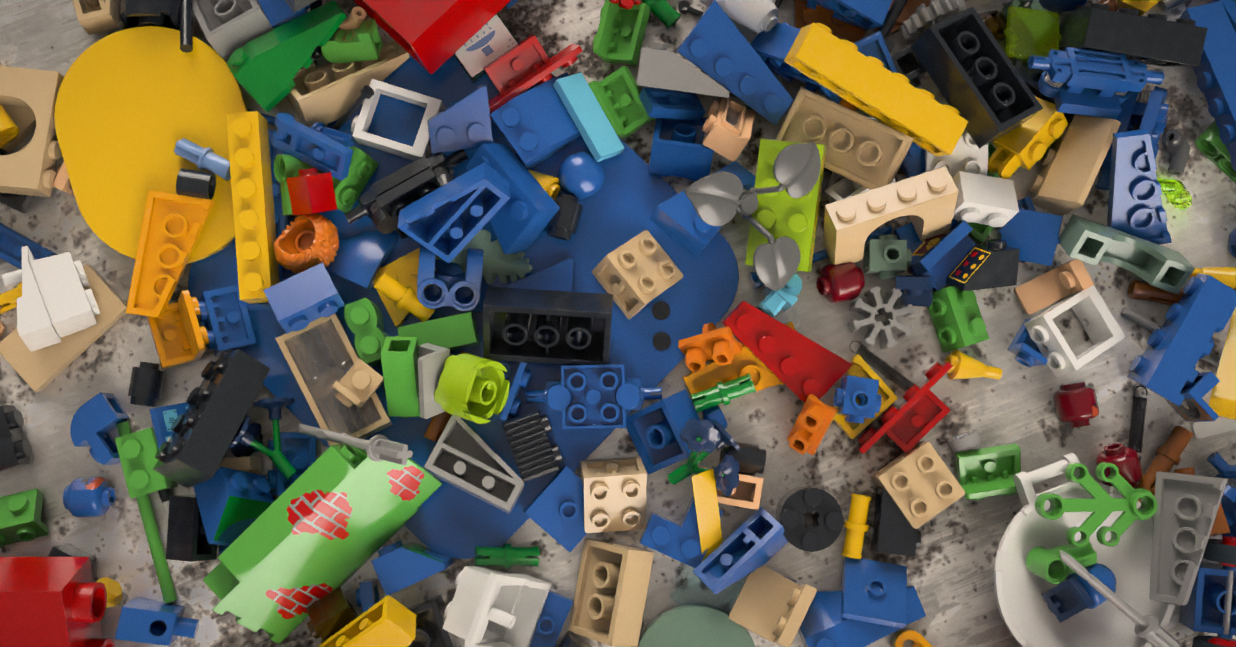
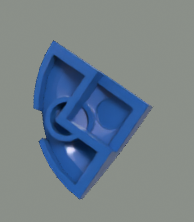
M363 231L358 235L339 240V249L336 252L337 255L334 257V261L330 262L329 266L325 268L328 272L370 290L382 263H387L399 237L391 233L382 234L380 231Z

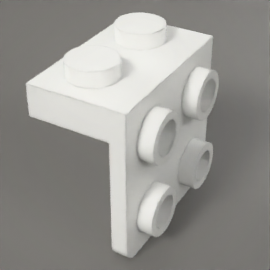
M964 129L951 155L934 156L928 151L925 152V173L946 166L952 178L958 171L987 176L988 144L979 149L967 130Z

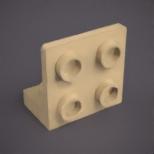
M648 230L641 232L607 254L591 272L606 292L613 294V301L628 320L638 314L651 300L683 278L682 272Z
M929 441L918 442L907 454L904 452L870 476L877 487L885 488L912 528L915 529L965 495V491Z
M641 457L580 461L585 533L645 529L647 473Z
M762 565L748 575L728 618L779 647H790L817 589L808 584L799 585Z

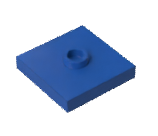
M564 465L523 511L568 552H571L587 534L584 530L583 483L577 474Z
M844 557L841 618L904 629L907 625V566L862 558Z

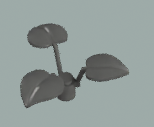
M814 142L795 143L780 151L773 165L774 178L781 183L778 186L752 187L750 190L743 188L742 181L735 174L717 172L697 180L684 190L698 216L705 223L711 226H722L731 221L735 214L738 213L767 238L769 243L761 244L755 249L753 266L759 280L767 288L774 291L782 289L795 274L800 263V250L797 243L789 237L782 236L775 240L773 235L751 216L758 207L757 195L781 192L784 189L792 198H800L808 194L815 186L820 174L821 160L819 150Z

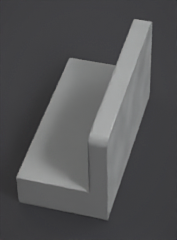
M425 343L418 346L420 417L428 419L445 412L441 405L435 402L434 392L438 387L439 379L444 369V362L450 356V349Z

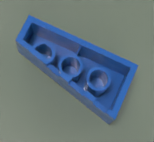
M1198 273L1196 277L1193 276L1188 280L1183 288L1184 295L1178 303H1174L1165 314L1166 321L1160 330L1156 329L1150 335L1147 341L1149 346L1142 356L1138 355L1132 361L1129 367L1131 372L1127 376L1178 406L1181 405L1185 396L1180 394L1183 386L1187 382L1193 383L1199 373L1195 370L1198 360L1208 356L1214 347L1212 335L1214 332L1218 333L1224 329L1236 308V291L1206 274Z

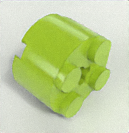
M462 353L457 356L450 355L444 362V369L441 373L438 387L434 392V400L441 405L445 412L478 424H486L491 421L488 418L493 414L498 415L507 402L510 384L509 380H505L503 371L507 372L506 368L499 362L469 353Z

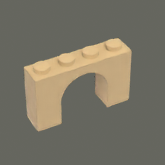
M0 66V104L31 108L36 119V129L31 141L16 153L0 155V193L51 198V192L54 188L53 182L57 176L55 172L57 159L62 154L55 129V105L64 76L57 71Z
M946 166L825 205L823 246L831 263L838 265L863 260L867 237L880 225L901 216L909 215L921 241L950 232L959 190Z

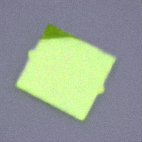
M1015 6L1008 7L1007 29L1004 30V34L1007 35L1006 55L1012 58L1029 59L1031 55L1047 57L1051 50H1058L1059 40L1062 38L1059 34L1060 13Z

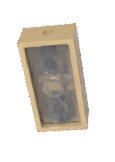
M336 313L328 317H320L310 322L306 328L300 331H292L275 338L321 429L365 439L393 425L376 391L361 408H358L355 404L348 408L335 397L338 391L332 385L336 381L339 382L359 359ZM327 440L329 446L340 444Z

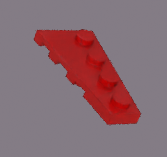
M742 301L721 322L725 327L729 326L732 334L804 404L810 394L815 395L820 400L853 365L745 301Z

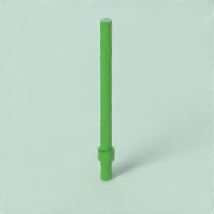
M129 421L116 424L119 437L132 433ZM149 494L136 498L163 600L166 604L177 600L151 500Z

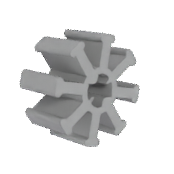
M877 286L864 292L869 305L862 302L861 298L851 303L849 311L854 310L865 316V318L859 321L854 319L847 323V326L851 333L866 326L868 331L864 339L859 341V344L864 345L866 348L875 345L874 340L879 335L880 349L884 350L897 345L892 332L897 334L899 338L910 335L913 327L906 326L897 321V317H908L914 314L912 304H908L901 309L894 310L893 305L897 298L902 295V292L893 288L885 293L886 298L882 302L879 292L881 288ZM878 314L885 315L886 321L876 322L875 316Z

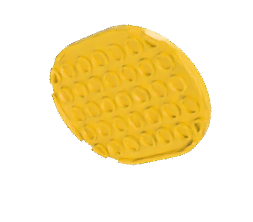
M142 26L112 33L91 45L74 61L67 71L57 95L55 129L79 210L86 223L103 242L119 253L135 260L148 190L177 194L176 180L181 168L201 171L197 168L196 164L174 153L176 142L185 138L203 148L210 147L214 150L215 154L229 160L226 114L248 112L240 85L226 62L215 50L193 36V50L185 53L180 50V31L172 28ZM215 174L216 188L212 199L215 203L187 264L200 261L218 253L231 244L235 238L231 179L226 181Z

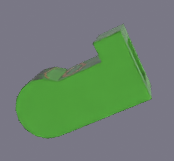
M375 19L363 20L358 29L346 31L338 28L326 45L321 47L324 58L329 62L338 64L378 60L383 43Z

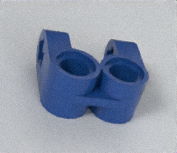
M420 244L417 298L419 302L430 309L450 306L457 310L469 311L475 308L479 303L481 292L483 249L467 248L465 273L445 275L434 270L436 254ZM429 284H436L441 288V291L436 295H431L424 288ZM466 286L472 289L473 292L467 297H461L456 293V290Z

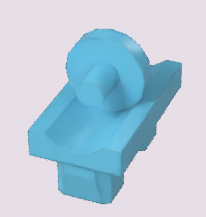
M795 273L788 283L778 291L766 287L762 291L766 297L756 308L771 317L775 316L780 309L785 312L798 300L796 296L802 290L801 278Z

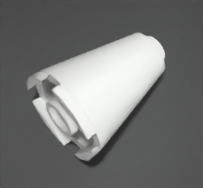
M712 0L699 1L700 3L709 6ZM716 0L730 19L757 33L770 31L778 21V8L772 0Z

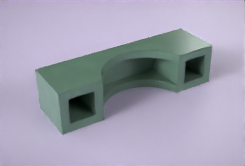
M1072 214L1059 236L1061 239L1060 245L1068 256L1095 266L1099 262L1115 264L1136 274L1150 285L1175 294L1180 292L1195 269L1178 251Z

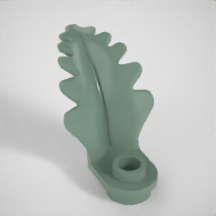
M480 230L451 261L458 264L463 273H465L467 248L483 249L482 274L489 285L494 283L497 275L504 285L508 283V277H510L512 282H515L518 279V275L523 279L525 274L530 273L532 270V266L529 264L530 259L524 258V252L504 254L498 239L491 242V233L487 230ZM435 255L436 259L443 260L437 255Z

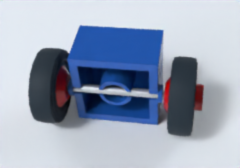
M1222 536V539H1208L1203 554L1204 559L1219 562L1220 564L1201 562L1188 604L1180 606L1179 622L1193 631L1217 633V636L1194 637L1192 647H1236V640L1233 639V635H1236V537Z

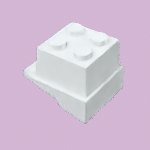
M22 247V269L3 274L2 278L6 287L22 282V297L17 298V331L28 349L32 352L60 343V338L97 325L94 315L100 314L91 288L84 290V287L90 285L81 261H73L70 252L35 260L29 247Z
M465 566L456 578V592L453 600L445 609V622L442 629L466 640L464 647H529L551 584L528 574H510L490 566Z

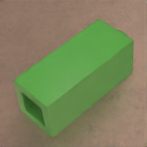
M472 312L397 327L399 335L395 336L418 337L419 345L430 343L448 348L450 351L480 345L475 315Z
M418 337L385 338L381 351V363L388 416L420 417Z

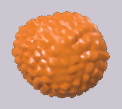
M319 213L298 215L294 221H290V225H286V229L282 231V234L273 244L276 261L285 269L292 270L293 273H301L322 262L325 267L329 266L330 262L334 261V257L337 255L336 252L339 249L337 227Z

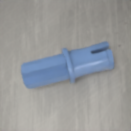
M185 138L176 142L174 149L176 155L196 164L197 168L201 171L206 169L224 178L226 181L231 179L230 161L215 154L212 148H203Z

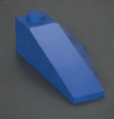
M907 586V625L926 616L914 586ZM825 590L816 592L798 632L804 647H866L901 628L841 618L842 590Z

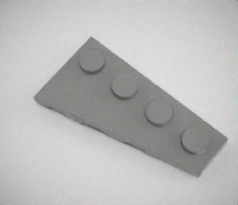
M1156 472L1155 498L1158 507L1153 519L1150 600L1177 605L1188 604L1228 479Z

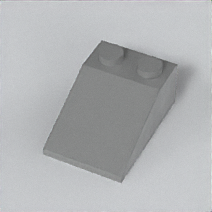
M192 0V9L206 39L225 62L230 59L231 54L236 49L242 48L247 42L274 29L258 0Z
M649 42L648 48H641L636 85L729 98L730 91L673 51H667V44Z

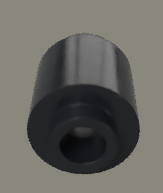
M561 194L560 198L553 199L560 209L547 224V235L560 240L571 241L572 235L576 234L583 206L578 203L579 198L568 194Z
M140 361L139 367L132 368L128 396H131L130 404L156 407L157 400L161 398L165 371L159 370L160 364Z
M736 442L741 447L739 451L730 445L721 448L719 463L723 461L725 455H732L734 460L739 462V474L754 476L755 473H763L766 462V449H760L759 445Z

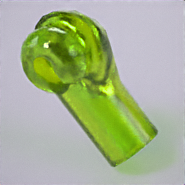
M1157 178L1162 194L1165 195L1175 208L1185 210L1192 205L1193 199L1191 194L1181 181Z

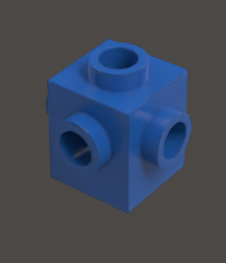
M849 375L842 377L841 386L836 388L833 405L838 407L837 414L846 415L845 421L860 424H864V419L874 418L875 413H879L881 407V395L877 394L879 380ZM856 396L859 399V404L855 401Z

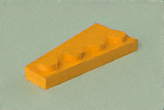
M148 190L126 313L162 318L215 203L213 200Z
M792 321L784 323L786 326L796 331ZM742 345L741 353L733 355L731 364L721 366L712 361L706 364L704 371L691 372L682 377L690 394L716 386V382L722 381L725 383L748 373L751 376V381H753L756 391L780 384L783 385L744 345Z

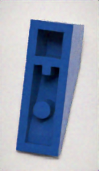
M760 507L759 510L755 511L696 567L693 573L716 595L766 564L788 543L783 535L785 530L776 519Z

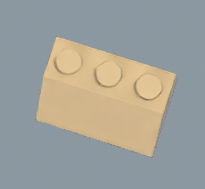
M1074 115L1068 119V126L1063 134L1056 138L1053 147L1048 148L1043 155L1040 164L1044 166L1040 175H1035L1029 185L1028 191L1031 192L1030 197L1033 204L1060 216L1082 206L1112 144L1113 133H1117L1120 121Z
M585 538L568 631L609 646L638 647L654 552L629 545Z

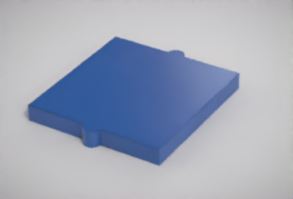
M1019 208V212L999 230V233L1002 234L1001 240H1006L1007 245L1020 249L1019 260L1052 266L1057 244L1061 243L1059 233L1063 216Z

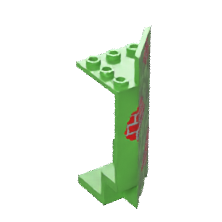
M344 444L331 445L218 557L221 562L203 579L206 585L221 600L212 611L220 615L228 611L236 616V623L254 632L262 628L269 635L270 640L280 644L309 616L306 609L308 606L342 587L377 550L382 548L422 508L421 505L442 483L436 476L410 458H407L406 465L386 460L377 462L372 461L368 457L366 450Z

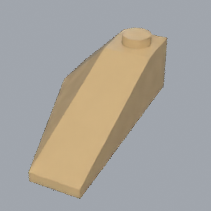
M394 41L383 44L378 60L339 64L331 63L316 67L313 62L308 69L302 66L293 78L296 85L286 96L305 126L312 127L316 122H322L327 126L328 123L339 119L361 95L360 90L365 85L370 86L372 79L382 82L410 57Z

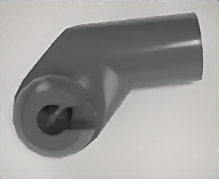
M1169 130L1164 133L1162 138L1163 146L1171 156L1168 173L1183 175L1190 153V145L1180 132Z

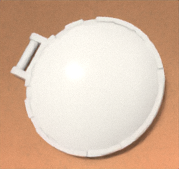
M1070 453L1062 456L1058 462L1029 473L1022 471L1013 475L1014 484L1023 508L1016 514L1002 536L995 558L993 576L995 598L1000 615L1017 643L1021 647H1152L1150 641L1136 635L1134 629L1136 623L1109 600L1094 609H1085L1060 623L1050 611L1047 602L1041 595L1058 584L1050 583L1027 569L1026 557L1031 549L1037 546L1051 549L1068 544L1066 540L1068 529L1074 526L1079 527L1092 513L1064 512L1060 518L1050 520L1041 517L1035 510L1037 497L1045 492L1057 494L1062 499L1093 498L1079 483L1070 480L1065 484L1035 494L1034 484L1065 473V469L1070 463H1080L1076 455ZM1078 467L1075 468L1073 473L1075 478L1080 475ZM1098 483L1112 498H1124L1115 487ZM1046 500L1044 503L1045 511L1050 507L1049 500ZM1139 501L1136 503V508L1138 509L1141 506ZM1113 511L1089 539L1092 548L1097 553V563L1107 566L1113 572L1116 578V595L1142 617L1145 615L1155 616L1158 624L1165 629L1175 605L1149 599L1154 515L1146 520H1135L1120 536L1119 543L1116 546L1109 547L1098 542L1096 533L1102 526L1111 527L1123 512ZM1108 531L1105 535L1106 541H1109L1111 539L1110 531ZM1077 532L1075 534V541H1079L1081 539L1080 532Z

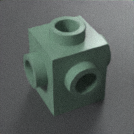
M880 235L879 239H869L865 243L864 274H879V279L893 280L896 279V276L907 271V267H910L912 253L911 249L907 248V240H897V235Z

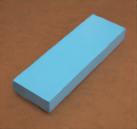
M580 72L557 79L553 86L596 162L621 154L625 148L583 74Z

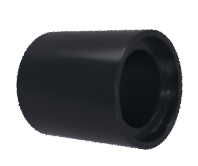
M183 168L179 170L176 180V193L178 195L213 199L216 188V176L214 173Z

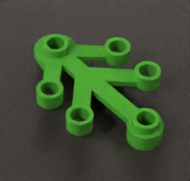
M1102 462L1095 470L1097 478L1101 481L1110 482L1124 497L1112 498L1089 475L1088 468L1085 465L1070 463L1065 469L1067 479L1079 483L1093 498L1062 499L1057 494L1045 492L1037 497L1035 510L1038 515L1050 520L1060 518L1064 512H1092L1079 527H1071L1066 532V540L1069 544L1076 547L1086 546L1090 536L1113 511H1123L1111 527L1102 526L1096 533L1100 544L1113 547L1119 543L1120 536L1135 520H1146L1156 513L1158 507L1156 498L1146 489H1134L1119 474V469L1115 464ZM1078 467L1080 475L1075 478L1073 473L1075 468ZM1109 467L1110 475L1106 478L1104 470ZM1138 499H1140V500H1141V506H1140V508L1137 509V508H1136V503H1137ZM1046 500H1049L1050 507L1045 511L1044 503ZM1108 531H1110L1111 539L1109 541H1106L1105 535ZM1077 532H1080L1081 539L1076 542L1074 536Z

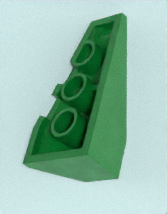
M332 0L247 42L242 48L236 49L231 54L226 64L237 81L265 111L269 112L290 93L296 85L293 78L302 66L308 69L313 62L311 56L317 46L326 45L347 15L338 3Z

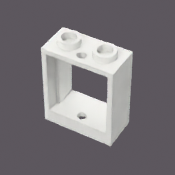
M372 79L370 87L374 90V95L361 103L363 106L360 115H356L352 122L351 132L354 139L359 144L413 161L424 155L426 159L430 158L431 146L427 120L437 113L446 110L442 100ZM380 94L426 108L413 147L367 133Z
M1094 285L1067 296L1024 323L1031 339L1036 343L1042 355L1047 358V365L1056 377L1078 370L1126 338ZM1069 308H1072L1094 346L1077 357L1074 356L1053 321V318Z

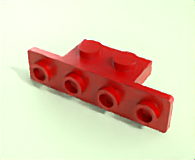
M532 34L483 67V70L499 93L488 101L490 114L514 97L527 92V89L534 84L541 85L553 77L552 72L560 66L566 68L578 60L576 55L582 52L581 47L573 43L549 59L536 36Z
M936 362L924 374L927 379L919 387L916 384L912 385L902 395L905 401L897 409L891 406L880 417L883 423L878 428L873 430L870 427L859 437L858 441L861 444L857 449L864 454L877 440L886 434L907 454L951 411L930 388L953 366L949 362H944L942 365Z

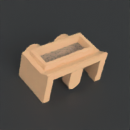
M722 97L719 102L714 100L705 115L707 120L702 127V131L705 132L702 144L735 162L751 138L756 111L746 110V107L730 98Z

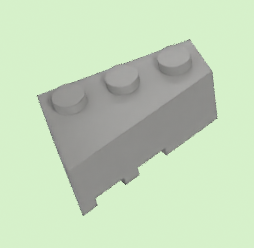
M452 415L428 458L424 469L437 478L510 514L524 488L523 480L460 417Z

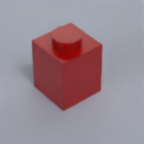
M317 167L298 170L299 176L286 178L293 215L337 210L331 172L318 173Z

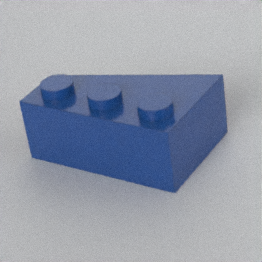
M777 22L770 31L759 33L750 45L772 73L789 82L795 78L806 84L805 89L813 93L818 90L825 94L829 100L837 104L842 100L840 96L784 62L800 29L786 22L782 24Z
M484 162L399 210L397 228L449 264L510 198L509 180Z

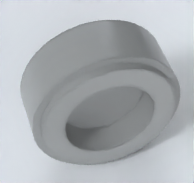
M971 430L952 437L948 440L952 451L960 452L980 444L982 440L978 430Z

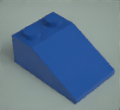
M567 72L514 97L490 114L494 126L527 170L534 169L581 136L553 86L557 79L570 76Z

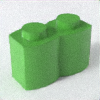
M367 298L345 305V320L350 330L355 334V348L358 356L368 365L376 366L381 364V351L386 337L390 336L384 331V317L380 308Z

